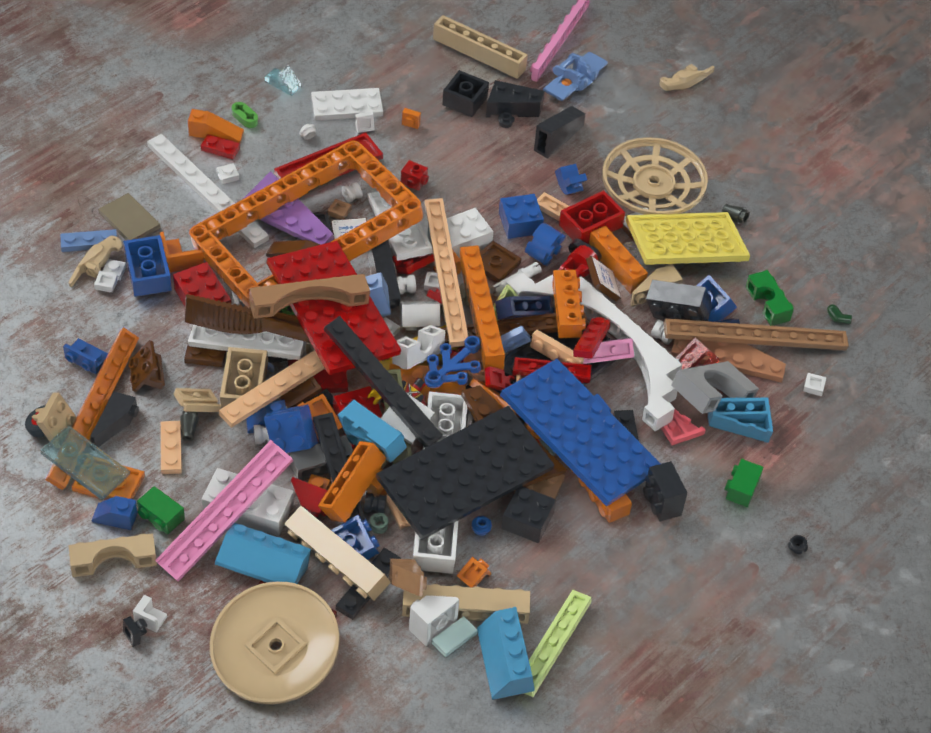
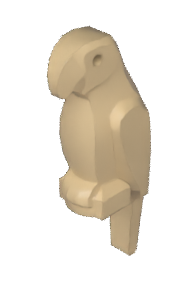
M690 64L684 70L676 72L672 78L662 77L659 85L665 91L676 89L683 91L701 82L714 72L715 67L711 66L704 71H698L697 67Z
M111 235L93 245L76 267L68 282L69 286L73 287L81 274L85 272L87 275L97 278L99 271L106 264L111 252L116 250L119 252L122 249L121 240Z

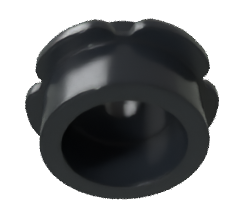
M508 112L498 116L499 125L503 128L511 127L515 121L514 116Z
M795 535L790 539L788 548L795 554H802V552L808 550L807 540L801 535Z

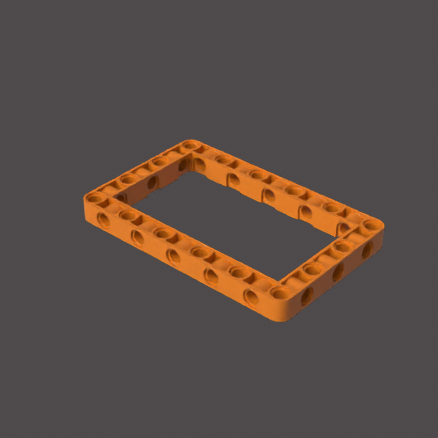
M350 141L194 225L189 230V234L195 250L203 251L204 260L208 262L212 269L249 309L250 288L276 285L278 283L273 274L257 283L219 240L233 235L257 219L264 218L286 203H291L309 193L308 191L317 186H322L335 179L339 174L348 169L358 171L361 178L372 188H375L380 193V196L391 206L390 209L333 240L338 241L349 261L420 222L423 219L421 201L361 143Z

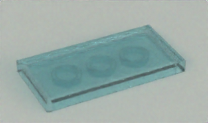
M69 425L40 450L41 455L101 500H104L130 475L128 469Z

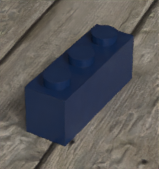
M510 296L495 301L498 320L554 313L551 296Z

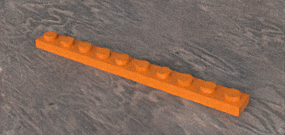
M124 327L119 331L45 479L61 490L66 488L139 340V337Z

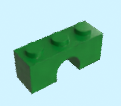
M765 270L748 275L745 288L752 299L768 300L765 302L762 314L769 325L775 326L789 322L794 312L793 305L787 300L784 291L779 288L770 272Z

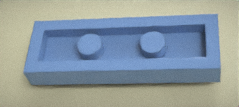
M116 229L60 234L61 251L89 250L93 245L111 235L117 237Z

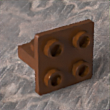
M149 340L130 359L128 364L131 376L130 382L134 392H137L144 384L158 389H162L165 386L161 355L155 353L154 342Z

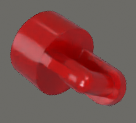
M578 246L567 257V260L560 266L559 270H576L577 278L580 276L585 277L590 273L586 259L592 256L598 260L597 254L588 246Z

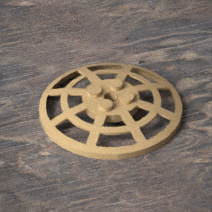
M637 138L618 145L608 154L602 171L603 182L608 193L622 206L644 215L684 213L701 201L708 183L705 166L692 151L676 142L661 138ZM653 146L652 155L632 158L627 150L637 147ZM660 147L675 151L684 156L685 159L678 164L669 158L659 156ZM621 154L626 162L622 165L618 174L609 171L608 169L612 161ZM642 161H652V164L644 165L642 167H640L637 163ZM659 162L668 164L673 168L671 170H668L667 168L660 166ZM692 163L699 172L701 182L690 183L689 175L684 168ZM630 166L635 171L633 178L623 176ZM680 173L685 183H675L674 175ZM607 177L617 180L623 195L618 196L612 190ZM623 182L633 184L635 190L628 193ZM701 188L697 199L688 205L682 202L688 196L690 189ZM674 189H685L678 199L671 195ZM641 195L648 198L649 204L635 199V197ZM665 198L671 202L656 205V200ZM625 200H630L635 204L647 207L648 209H643L626 202ZM675 205L680 207L675 210L656 211V209L669 208Z

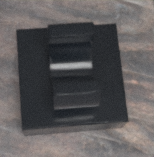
M129 616L123 619V633L132 647L140 644L141 636L147 633L145 629L147 623L144 619L134 622L132 617Z

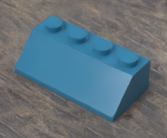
M234 523L224 537L215 560V565L267 583L290 582L298 584L308 569L311 549L301 544H295L283 538L266 534L263 531H257L242 524Z
M512 607L495 611L477 627L492 700L535 691L517 608Z

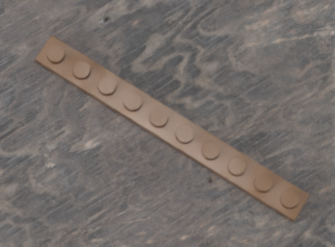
M665 319L664 321L665 338L845 351L849 347L846 331Z

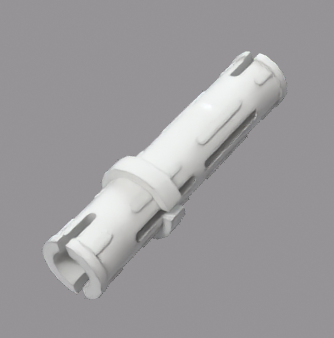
M534 262L526 268L518 269L517 273L490 287L491 292L494 293V296H498L508 281L523 273L528 278H531L542 272L541 266L538 265L539 263Z

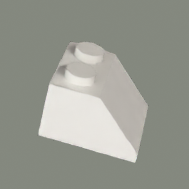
M437 301L400 302L401 326L406 327V330H417V327L425 328L429 325L440 326V303Z
M426 595L421 600H416L410 607L409 631L425 646H428L434 637L457 621L459 599L457 597Z

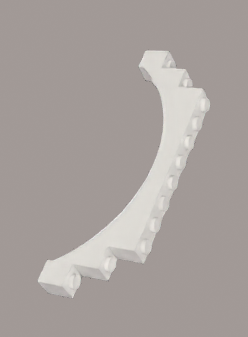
M523 273L506 283V285L509 284L518 296H551L552 305L555 308L552 287L553 275L535 284L532 279ZM579 277L580 289L578 291H582V302H580V305L584 306L587 319L591 321L592 318L602 317L610 320V328L608 330L610 334L617 339H633L634 359L642 371L648 393V405L644 407L642 420L654 431L659 430L673 420L675 408L670 402L676 399L677 390L671 385L675 379V374L681 370L682 364L651 336L645 333L640 326L629 319L626 314L621 312L615 304L605 298L601 292L597 291L583 277Z

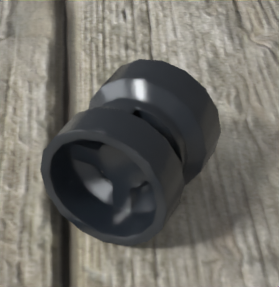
M366 492L364 513H371L374 510V512L384 514L387 495L380 494L374 497L373 493Z

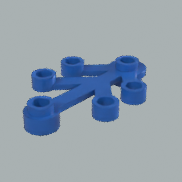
M476 336L467 337L465 339V348L451 360V345L448 343L440 345L443 367L438 371V356L435 354L429 355L427 357V364L430 371L427 372L424 378L425 384L430 388H437L445 382L455 381L459 385H465L468 382L467 373L446 374L469 370L474 374L480 372L481 365L477 360L460 363L470 353L474 354L479 351L481 347L480 339Z

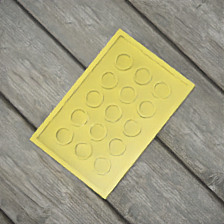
M728 212L626 216V223L645 265L749 261L750 254Z

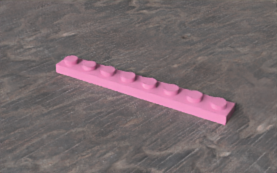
M577 0L576 5L572 6L570 14L565 16L563 24H560L556 34L552 35L550 43L545 45L543 53H540L536 63L531 65V80L536 82L539 80L589 7L590 0Z

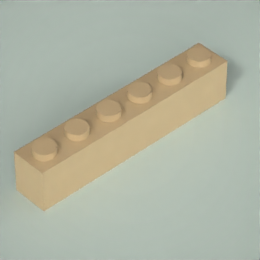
M444 15L434 23V40L517 79L526 70L528 54Z
M302 506L284 523L289 529L287 533L295 541L299 538L302 541L301 545L316 552L314 556L320 562H328L330 564L328 568L336 575L341 573L343 575L342 579L350 587L353 584L358 587L356 591L365 599L368 596L375 601L391 583L384 573Z
M432 584L427 585L426 590H423V596H417L405 590L403 592L402 616L410 617L411 605L416 600H421L427 595L457 597L459 599L457 620L464 616L467 620L485 621L495 611L516 607L520 623L528 624L530 591L522 589L505 590L502 588L488 589Z

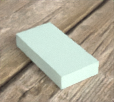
M463 616L434 637L432 644L446 658L477 635L478 630Z

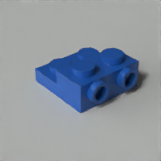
M356 515L331 530L365 559L368 560L379 554L377 547L380 544L374 535L371 537L369 531L372 528L367 519L362 520L359 515Z

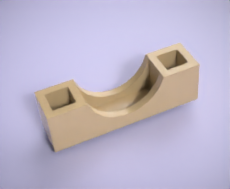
M153 533L130 537L122 536L108 540L100 539L86 543L78 542L68 545L72 577L94 575L100 563L114 557L129 560L135 568L157 566Z

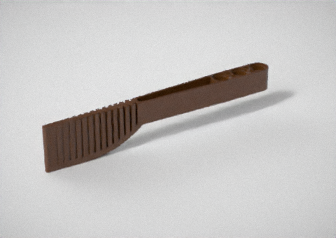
M186 295V323L232 334L270 332L311 343L297 317L294 315L277 312L271 317L254 319L251 307L248 309L247 306L242 307V305L237 306V304L231 305L229 302L227 304L224 301Z

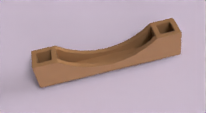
M364 274L250 288L249 304L255 319L274 316L286 306L304 300H331L347 306L368 304L370 289Z

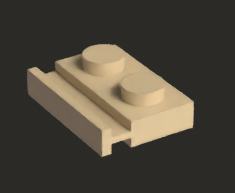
M175 389L174 396L179 404L184 406L183 410L185 412H219L221 409V404H217L218 400L211 389Z

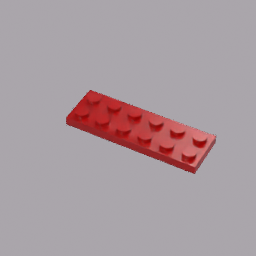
M365 132L274 168V174L278 179H281L350 141L361 143L378 161L383 159L384 154ZM348 169L345 172L339 174V176H342L354 170Z

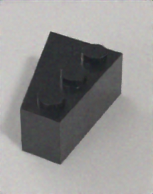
M495 80L487 101L486 117L500 115L504 112L518 115V117H539L543 107L545 91Z

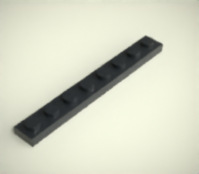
M340 316L324 327L323 330L425 448L442 438L441 432Z

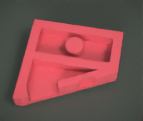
M676 409L674 410L672 422L661 428L671 445L702 436L706 431L704 427L698 428L692 424L690 418L681 415Z

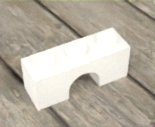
M429 325L418 330L417 341L406 336L397 340L401 348V355L392 357V363L400 366L402 369H411L413 366L427 360L429 355L440 354V345L445 343V330Z

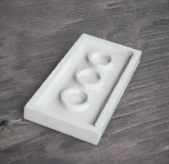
M379 88L311 92L315 121L355 118L356 114L362 112H372L374 117L383 116Z

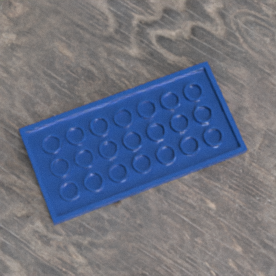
M557 358L501 391L500 396L606 506L645 482L649 467L661 464Z

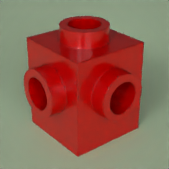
M409 160L401 170L400 182L410 188L419 191L423 185L428 183V167Z

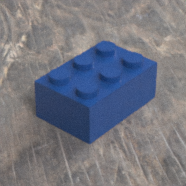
M161 235L123 241L134 297L172 291L171 276Z

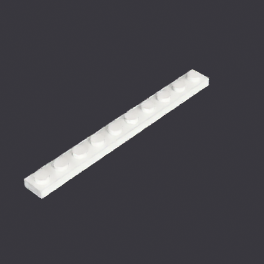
M160 134L147 141L148 147L217 213L235 204L165 136ZM252 222L247 227L238 231L254 248L269 240V235L256 222Z

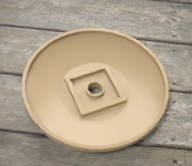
M290 582L259 584L238 594L220 612L210 637L211 661L222 683L237 696L260 704L290 702L314 690L331 671L339 651L340 637L338 624L334 613L326 601L311 589ZM274 642L282 643L281 648L278 650H272L270 647Z

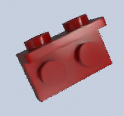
M433 253L398 261L395 255L392 256L397 273L407 275L435 261Z

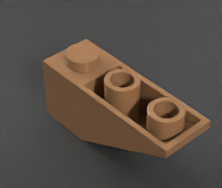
M390 559L389 580L391 584L417 596H423V590L427 588V577H424V572L421 571V566H418L416 560Z

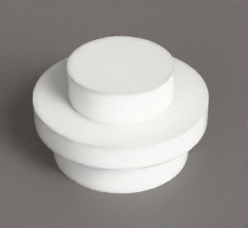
M306 124L301 128L299 134L305 140L311 139L317 133L316 127L313 124Z

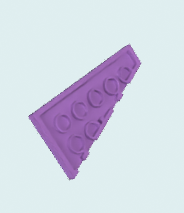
M270 171L244 198L279 179ZM299 199L291 203L288 202L273 213L259 219L302 240H309L318 244H325L334 240L333 233Z

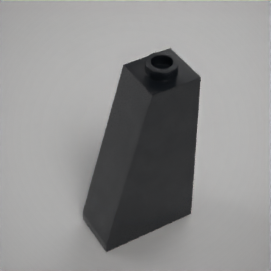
M570 106L539 123L536 127L534 151L548 159L584 126L586 113Z
M389 240L369 250L367 259L371 274L382 273L388 285L390 309H393L400 305L401 296Z

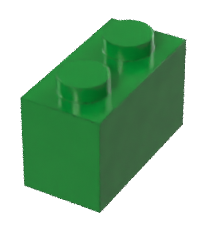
M741 458L739 465H734L731 472L733 479H728L724 489L728 491L726 499L748 508L764 467Z
M155 486L137 500L139 516L144 520H149L157 530H162L167 535L185 520L184 507Z

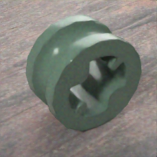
M382 513L372 515L370 518L371 531L376 534L386 532L388 529L387 516ZM378 521L382 522V525L380 524V526L376 525V522L378 523Z

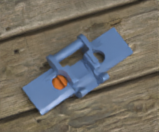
M590 51L583 57L571 53L564 62L553 67V73L558 77L545 86L543 91L563 101L574 91L584 90L595 81L599 71L608 62ZM573 63V70L570 68L566 69L570 64Z

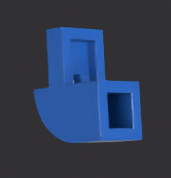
M576 164L563 166L555 170L558 184L565 195L584 191L582 183L587 181L585 173L579 175Z

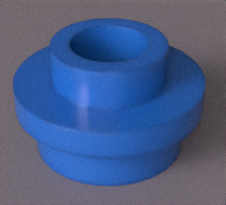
M478 516L473 519L471 527L475 534L484 536L491 531L492 522L485 516Z

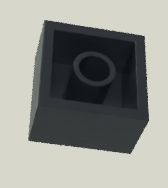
M459 70L443 90L442 105L473 117L488 98L489 82Z
M672 461L649 467L643 493L645 498L649 499L653 514L657 515L660 522L682 516L688 492Z
M523 486L516 489L503 514L501 529L539 543L554 514L556 499Z

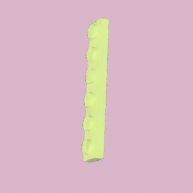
M575 590L571 591L529 659L535 691L524 694L534 697L591 604L590 596Z

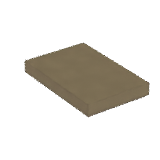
M129 193L98 209L99 214L126 241L144 238L161 228L160 223Z

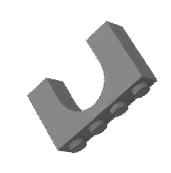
M729 361L681 369L675 374V379L671 385L702 414L716 410L722 395L715 388L721 390L730 398H755L759 390L754 383Z

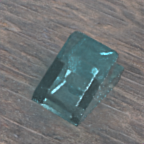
M289 65L282 70L274 68L264 77L266 83L291 96L302 87L301 82Z

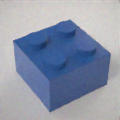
M535 194L500 198L499 216L507 239L532 236L535 230L544 223Z
M309 404L272 411L264 416L269 440H272L284 452L289 453L310 449L318 443Z

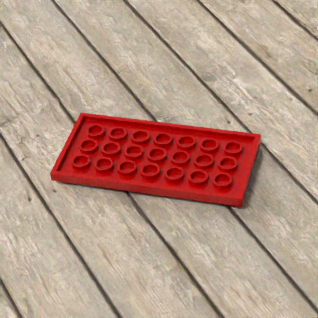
M338 241L267 258V265L278 284L357 275ZM370 296L368 304L347 306L339 302L323 299L304 300L290 304L328 375L356 368L323 330L327 324L339 316L378 361L401 355L400 346Z

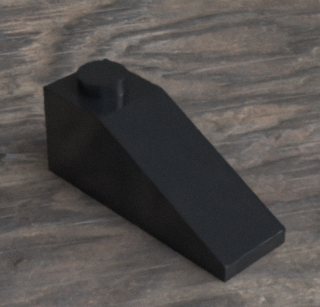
M113 392L90 436L93 449H97L131 423L133 417L137 416L139 406H137L136 397Z

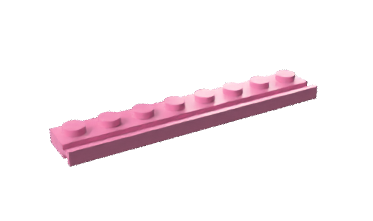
M270 440L155 561L179 582L293 462V459Z

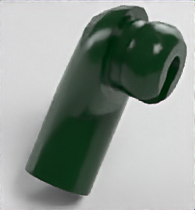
M834 304L827 307V313L833 322L851 324L852 315L842 314Z

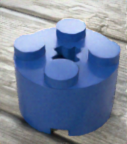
M542 223L533 233L532 241L527 243L525 253L543 265L548 266L553 259L552 256L554 254L558 255L561 251L562 246L560 244H562L566 236L552 226Z

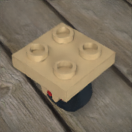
M59 392L52 393L46 405L36 408L28 415L25 421V428L33 437L46 436L55 449H61L76 419V415Z

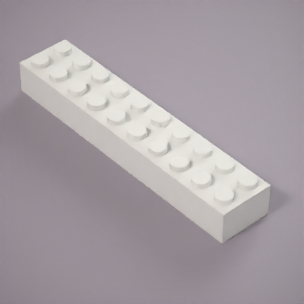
M429 391L427 407L435 412L430 421L443 435L440 440L466 428L467 405L462 396ZM458 521L423 540L415 532L412 559L416 560L418 566H421L422 571L453 574Z

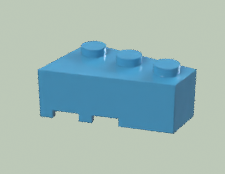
M768 397L721 398L716 410L707 413L709 426L768 443L773 434Z
M355 400L338 414L349 443L355 446L360 441L374 443L385 455L386 461L390 463L407 448L404 435L399 430L390 426Z

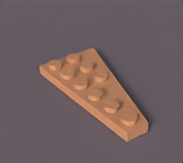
M675 339L671 355L675 358L705 365L729 361L743 374L781 383L786 366L785 363L742 343Z

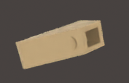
M671 264L657 268L632 292L630 305L634 306L647 302L646 297L652 280L682 284L683 279L674 265Z

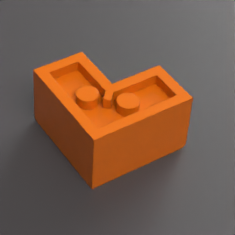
M160 232L170 273L183 271L204 263L202 250L182 252L179 238L165 240L164 232Z

